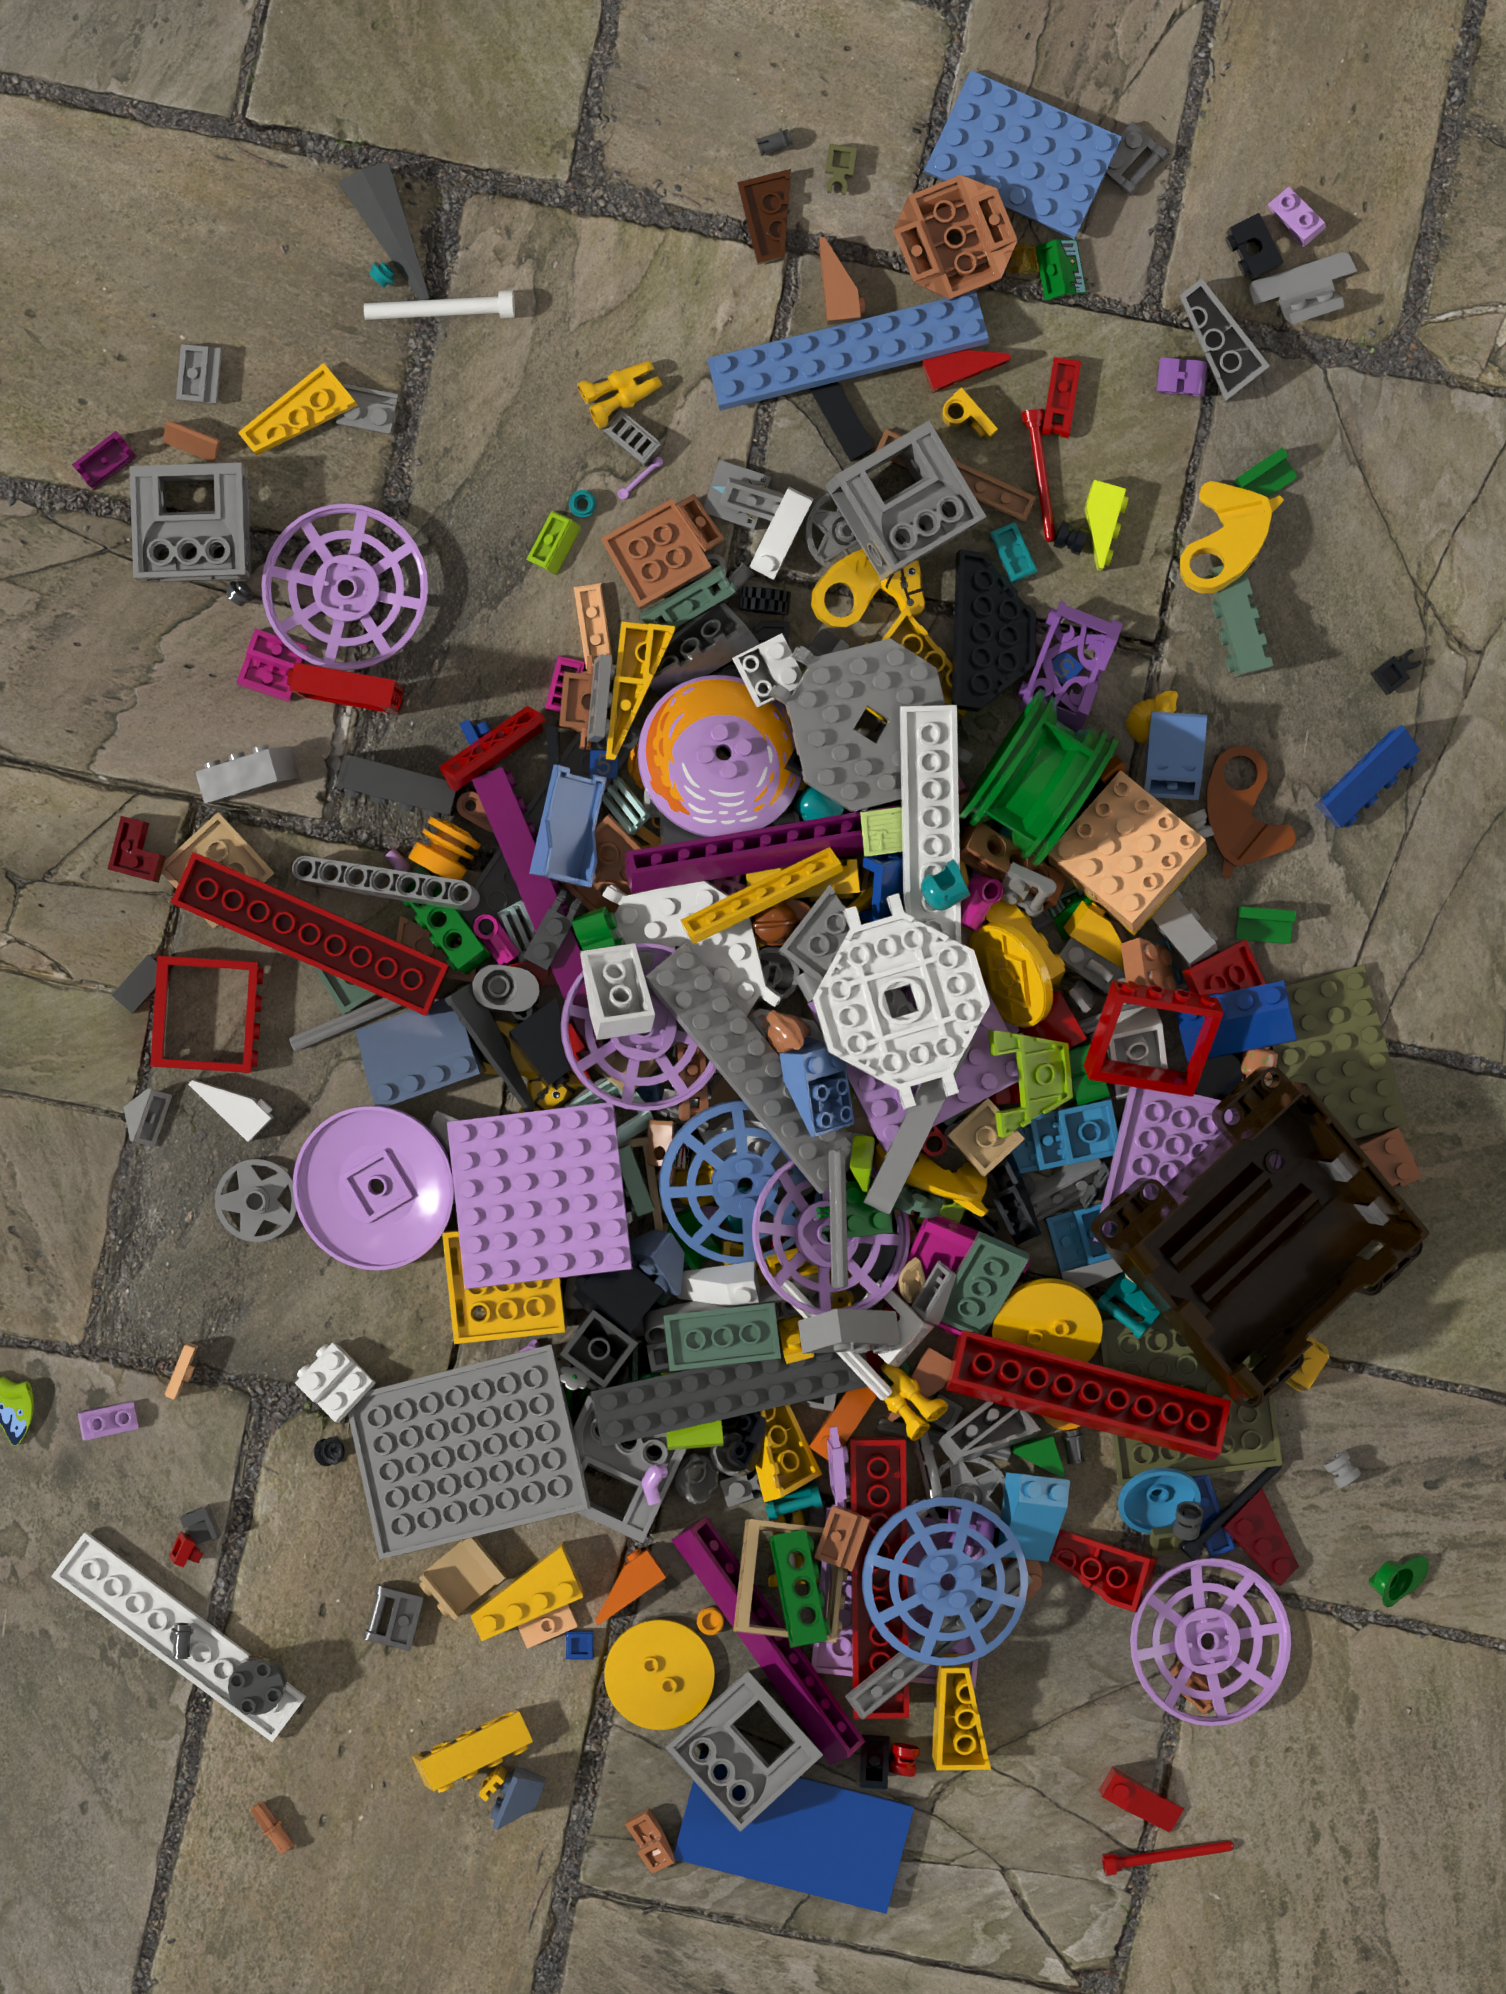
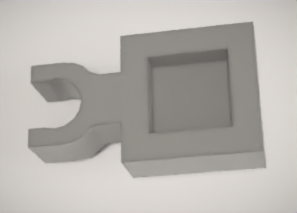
M757 1473L749 1479L745 1475L729 1476L719 1480L728 1507L754 1499L752 1490H761L760 1484L757 1481Z

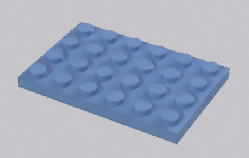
M971 70L924 169V173L941 181L962 175L982 184L995 187L999 192L1005 209L1075 240L1122 137Z

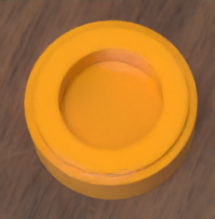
M705 1607L698 1613L697 1626L702 1633L715 1635L724 1626V1615L716 1607Z

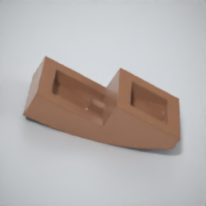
M650 1808L627 1819L625 1826L640 1846L637 1853L651 1874L674 1864L675 1858L671 1847Z

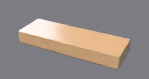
M601 583L574 587L586 670L587 656L593 655L592 666L594 656H600L601 654L612 656Z

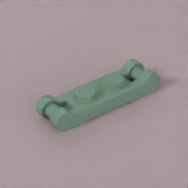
M718 566L708 575L654 607L645 609L639 617L645 624L668 625L677 628L733 595L737 591V587L725 577L726 572L723 567ZM717 583L720 589L714 592L710 586ZM662 615L665 621L660 622L657 617Z

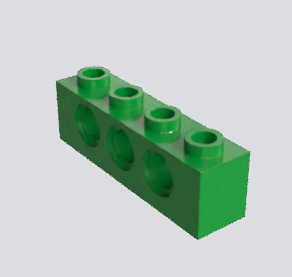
M423 866L418 867L412 872L434 876L430 870ZM416 882L410 883L407 893L415 890ZM442 886L434 890L433 897L441 894ZM402 901L406 907L410 908L412 906L417 914L414 918L423 929L428 928L432 933V936L429 938L439 951L443 948L448 957L445 960L453 971L459 970L467 975L492 955L483 941L475 934L474 929L460 910L432 905L422 906L419 903ZM442 916H446V923L442 927H438V920ZM462 937L461 945L458 948H453L454 940Z
M806 1529L769 1537L790 1648L827 1641V1635H830V1626L828 1619L823 1618L821 1607L825 1606L822 1590L818 1591L816 1579H819V1570L817 1563H812L811 1552L814 1551L812 1536L807 1535ZM792 1553H797L802 1558V1564L799 1568H794L789 1562V1557ZM798 1580L803 1581L807 1585V1593L804 1596L798 1595L795 1591L794 1586ZM803 1608H807L812 1612L813 1618L809 1624L802 1622L800 1619V1612Z

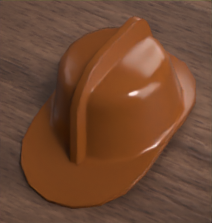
M784 900L751 916L757 941L764 945H783L811 908L800 900Z

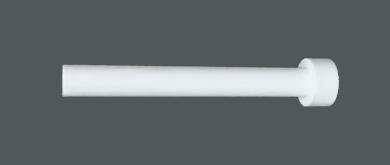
M501 290L498 296L364 303L365 320L499 313L501 319L515 318L513 290Z

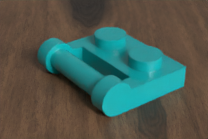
M1124 1271L1096 1303L1099 1310L1107 1311L1133 1331V1335L1139 1340L1161 1315L1134 1282L1126 1278ZM1116 1297L1144 1318L1143 1322L1139 1323L1111 1302L1113 1298Z
M816 1478L782 1498L765 1502L769 1521L778 1519L777 1516L811 1506L815 1508L823 1506Z

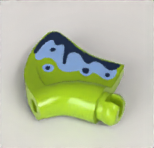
M3 1376L0 1377V1425L11 1444L17 1446L24 1439L32 1422L34 1396L28 1381L14 1383Z

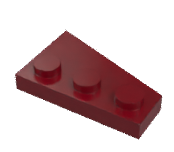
M1261 1488L1222 1528L1277 1586H1281L1299 1565Z

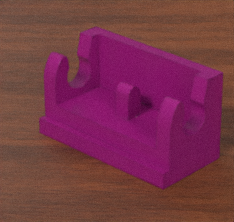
M115 431L73 463L72 466L84 478L87 485L94 490L137 456L123 437Z

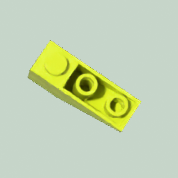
M1094 480L1091 484L1084 510L1097 571H1102L1104 565H1110L1114 550H1110L1109 547L1112 539L1117 540L1121 528V524L1117 523L1120 512L1125 513L1129 497L1124 496L1125 488Z

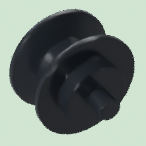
M329 1437L321 1439L314 1447L315 1459L322 1466L336 1465L344 1458V1446L338 1438Z

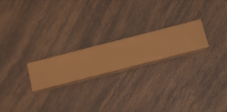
M886 428L876 451L900 438L902 435ZM900 455L889 461L908 470ZM953 459L979 503L1023 523L1026 522L1037 497Z

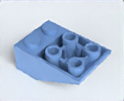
M1151 712L1142 780L1143 789L1154 798L1199 800L1207 715Z
M817 1042L803 1046L800 1050L793 1049L780 1053L783 1081L811 1137L854 1125L845 1061L828 1053L825 1042Z

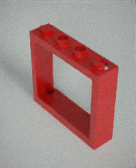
M294 662L293 668L288 669L287 685L290 686V691L302 698L399 715L404 687L395 680Z
M157 956L150 1067L251 1073L252 1067H257L258 1051H253L254 1040H259L260 1023H255L256 1012H261L262 996L257 995V985H263L264 968H259V962ZM170 965L249 970L243 1064L164 1059Z
M1113 980L1083 1065L1088 1079L1193 1097L1224 1013L1218 998L1209 997L1208 994H1191L1182 989L1174 991L1163 989L1158 985L1144 986L1132 981L1127 983ZM1124 1003L1205 1016L1186 1072L1104 1059Z

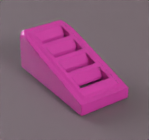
M558 656L545 710L560 713L561 704L553 701L554 697L562 698V693L556 692L557 686L563 687V682L558 681L559 676H564V672H566L561 670L562 665L577 668V673H581L584 670L585 662Z

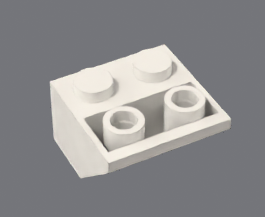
M782 633L732 658L757 708L778 701L769 696L774 685L778 686L780 684L792 694L803 676L796 660L791 657L792 652Z

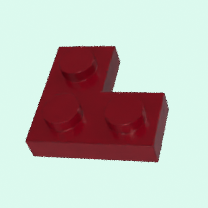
M124 816L120 817L107 870L159 883L165 856L143 850L149 823Z

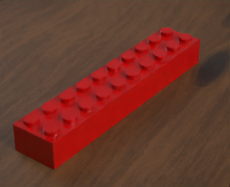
M192 852L170 902L173 905L425 1016L429 1015L450 968L448 963L196 852Z
M963 1330L957 1338L946 1386L947 1391L1209 1460H1214L1221 1454L1231 1400Z
M905 1436L849 1438L850 1510L871 1518L854 1570L851 1572L852 1690L899 1653L880 1635L870 1619L862 1592V1571L869 1546L879 1529L891 1516L907 1506ZM907 1519L900 1522L888 1534L879 1549L878 1556L894 1560L901 1545L907 1540ZM907 1555L902 1563L907 1564ZM874 1566L872 1591L878 1612H881L894 1605L889 1589L890 1571ZM899 1574L898 1588L902 1601L908 1598V1576ZM900 1616L884 1623L900 1642L906 1646L908 1645V1625ZM909 1683L865 1719L909 1718ZM853 1709V1718L861 1719Z

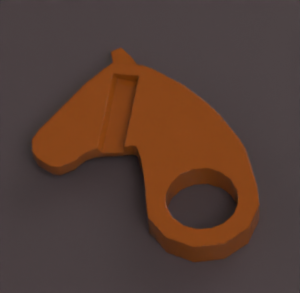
M1247 746L1230 747L1218 755L1212 766L1206 786L1208 822L1214 831L1212 836L1217 847L1224 857L1223 878L1227 879L1230 878L1235 866L1253 863L1292 848L1296 842L1295 832L1290 825L1280 824L1272 826L1252 817L1253 808L1268 776L1267 765L1258 751ZM1233 757H1244L1250 760L1255 767V780L1247 789L1236 790L1230 787L1224 779V767L1227 761Z

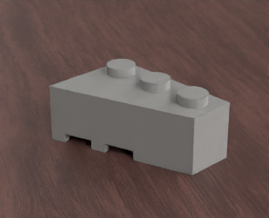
M267 744L253 748V754L245 756L244 752L228 756V762L221 763L220 760L205 763V769L195 772L204 804L223 801L264 787L269 788L283 781L300 779L291 747L270 749Z
M1176 888L1149 920L1171 944L1177 956H1181L1186 964L1191 967L1219 952L1215 942L1218 938L1208 926L1204 929L1198 922L1201 919L1192 906L1185 907L1181 902L1183 896Z
M834 1309L798 1321L802 1354L849 1351L864 1353L873 1350L874 1354L890 1352V1347L900 1344L896 1311Z
M987 1401L944 1434L938 1441V1445L955 1465L1034 1438L1041 1429L1026 1411Z

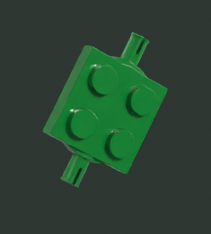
M873 1178V1179H870L869 1189H870V1186H871V1184H872L874 1178ZM857 1180L846 1181L847 1238L893 1233L891 1214L892 1210H898V1208L893 1206L888 1215L863 1203L869 1190L864 1192ZM830 1206L817 1207L816 1212L826 1211V1213L816 1214L817 1218L830 1217Z

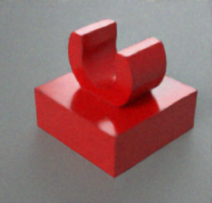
M180 1531L169 1554L173 1564L183 1568L187 1560L199 1564L203 1555L200 1552L201 1549L194 1546L195 1541L189 1534Z

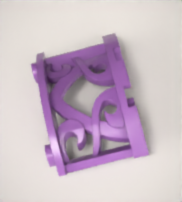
M1060 601L1057 610L1051 608L1046 620V624L1050 626L1028 682L1023 681L1018 691L1017 697L1022 698L1018 708L1024 710L1033 698L1035 688L1043 686L1046 692L1044 697L1049 696L1053 691L1056 695L1055 705L1061 701L1073 711L1071 712L1057 706V720L1071 725L1070 729L1076 731L1082 729L1099 686V680L1117 643L1123 623L1112 620L1110 623L1065 605L1066 602ZM1065 618L1081 624L1080 636L1074 637L1075 631L1072 625H1069L1070 630L1068 633H1062L1060 631L1062 619ZM1088 627L1106 635H1086V629ZM1054 635L1060 643L1047 650ZM1085 644H1089L1087 651L1090 649L1095 651V657L1091 660H1087L1084 657L1083 647ZM1078 646L1077 654L1079 661L1087 670L1091 671L1089 677H1073L1061 686L1054 673L1052 659L1061 652ZM1043 664L1046 678L1036 679ZM1073 683H1078L1081 686L1079 694H1074L1073 689L1070 690L1069 695L1065 692Z

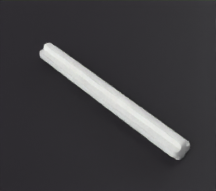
M789 1279L781 1286L786 1293L796 1300L815 1307ZM795 1308L804 1319L815 1316ZM854 1351L837 1353L880 1400H885L892 1393L888 1384L858 1353H854Z

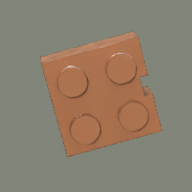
M1142 938L1121 943L1127 983L1132 981L1138 985H1158L1163 989L1176 990V982L1173 978L1171 967L1172 955L1167 947L1158 944L1153 945L1150 941Z
M1398 1127L1389 1129L1358 1144L1392 1186L1398 1184V1186L1404 1187L1422 1178Z

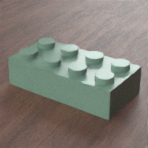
M631 1144L620 1147L622 1180L626 1184L624 1191L627 1198L631 1197L632 1203H630L633 1214L637 1213L639 1217L654 1211L655 1208Z

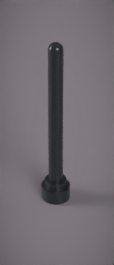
M1282 1465L1267 1467L1200 1531L1198 1538L1183 1540L1178 1546L1192 1561L1202 1554L1201 1550L1204 1548L1203 1544L1278 1473Z

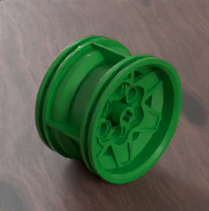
M1042 689L1034 695L981 774L959 813V817L965 819L967 815L970 816L969 823L973 826L978 822L981 824L995 819L1012 830L1013 845L1022 850L1021 857L1024 859L1032 856L1031 863L1035 866H1038L1063 835L1100 778L1119 742V739L1115 736L1107 739L1108 732L1104 729L1099 733L1090 727L1073 731L1057 720V706L1055 705L1056 698L1050 696L1048 699H1045L1046 692Z

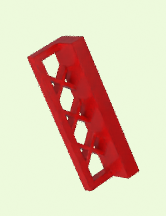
M526 706L439 766L450 789L456 792L472 781V779L543 731L541 724L546 721L543 714Z

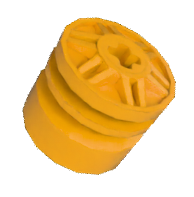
M430 816L428 823L438 828V830L433 834L423 829L422 833L431 840L430 844L426 845L416 842L408 858L443 878L462 880L467 869L458 862L459 858L463 857L473 860L475 856L464 851V849L469 845L479 850L481 844L469 832L451 822L435 819Z

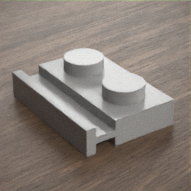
M181 344L176 392L177 401L217 405L222 358L221 348Z
M343 384V387L356 401L358 406L338 415L336 424L391 435L399 395Z

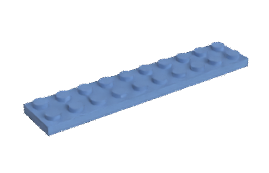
M976 291L950 301L942 299L710 357L707 360L719 410L721 411L989 344V337Z

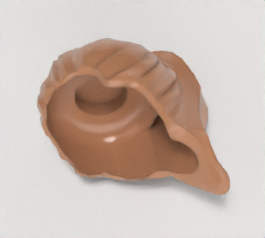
M771 1010L766 1017L770 1024L766 1031L767 1041L778 1055L791 1049H802L804 1039L811 1035L808 1024L795 1015Z

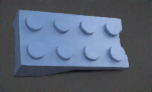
M553 765L529 874L592 888L598 863L595 828L607 778L590 774V779L569 774L570 768Z

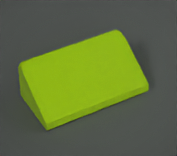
M551 511L526 560L556 575L571 549L581 526L573 520Z
M854 1135L850 1169L861 1189L867 1192L870 1185L875 1139L872 1136Z

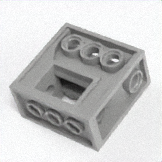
M930 421L925 422L836 474L825 485L881 581L968 531L986 518L981 506ZM900 455L916 483L883 502L867 473Z
M241 462L129 466L134 579L140 583L252 580L248 469ZM214 481L215 511L166 513V483ZM224 547V555L221 558L216 559V550L218 548ZM197 548L196 556L188 560L187 553L189 550ZM165 549H169L168 557L165 560H160V553Z
M590 1390L573 1426L583 1473L588 1465L634 1486L636 1489L624 1514L590 1498L591 1509L576 1513L643 1543L686 1449L667 1450L666 1433L640 1438L631 1444L622 1442L602 1447L590 1394L592 1390ZM650 1445H658L662 1452L658 1455H651L647 1448ZM663 1464L666 1466L668 1474L666 1478H662L657 1486L661 1502L648 1505L642 1487V1479L649 1467Z
M749 1671L742 1674L664 1746L669 1754L740 1832L823 1756ZM756 1702L760 1704L793 1741L769 1764L733 1725ZM699 1743H705L709 1748V1753L704 1759H699L695 1755V1747ZM718 1764H724L727 1768V1776L722 1780H717L713 1774L714 1768ZM737 1785H742L746 1789V1795L740 1801H736L732 1796V1791Z

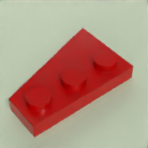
M1246 939L1238 941L1182 971L1191 994L1197 995L1208 994L1210 996L1266 984Z

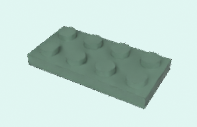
M979 1231L955 1272L957 1276L941 1322L962 1331L966 1330L985 1335L1028 1263L1030 1253Z
M775 1303L663 1316L670 1372L781 1359Z

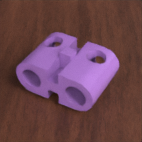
M1160 358L1156 392L1170 395L1182 394L1184 396L1204 397L1208 362Z
M949 1509L947 1523L958 1524L961 1510ZM972 1512L969 1527L985 1536L993 1545L995 1524L983 1515ZM946 1532L945 1543L953 1544L956 1532ZM967 1536L965 1545L984 1548L979 1542Z

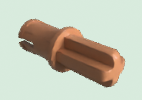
M263 1801L256 1803L250 1809L251 1814L263 1829L262 1834L268 1836L279 1854H283L294 1845L293 1841L290 1840L281 1827V1820H276Z

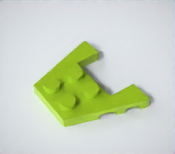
M993 1029L988 1030L990 1055L998 1056L1016 1052L1021 1107L996 1112L998 1137L1005 1138L1010 1136L1011 1132L1017 1128L1030 1124L1031 1120L1037 1116L1046 1114L1073 1098L1068 1043Z

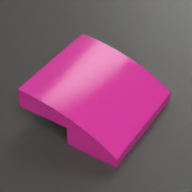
M255 628L246 651L245 661L237 679V685L290 702L293 692L290 691V686L287 685L288 669L294 667V662L303 664L304 659L290 650L277 635ZM295 642L302 649L307 651L308 646Z

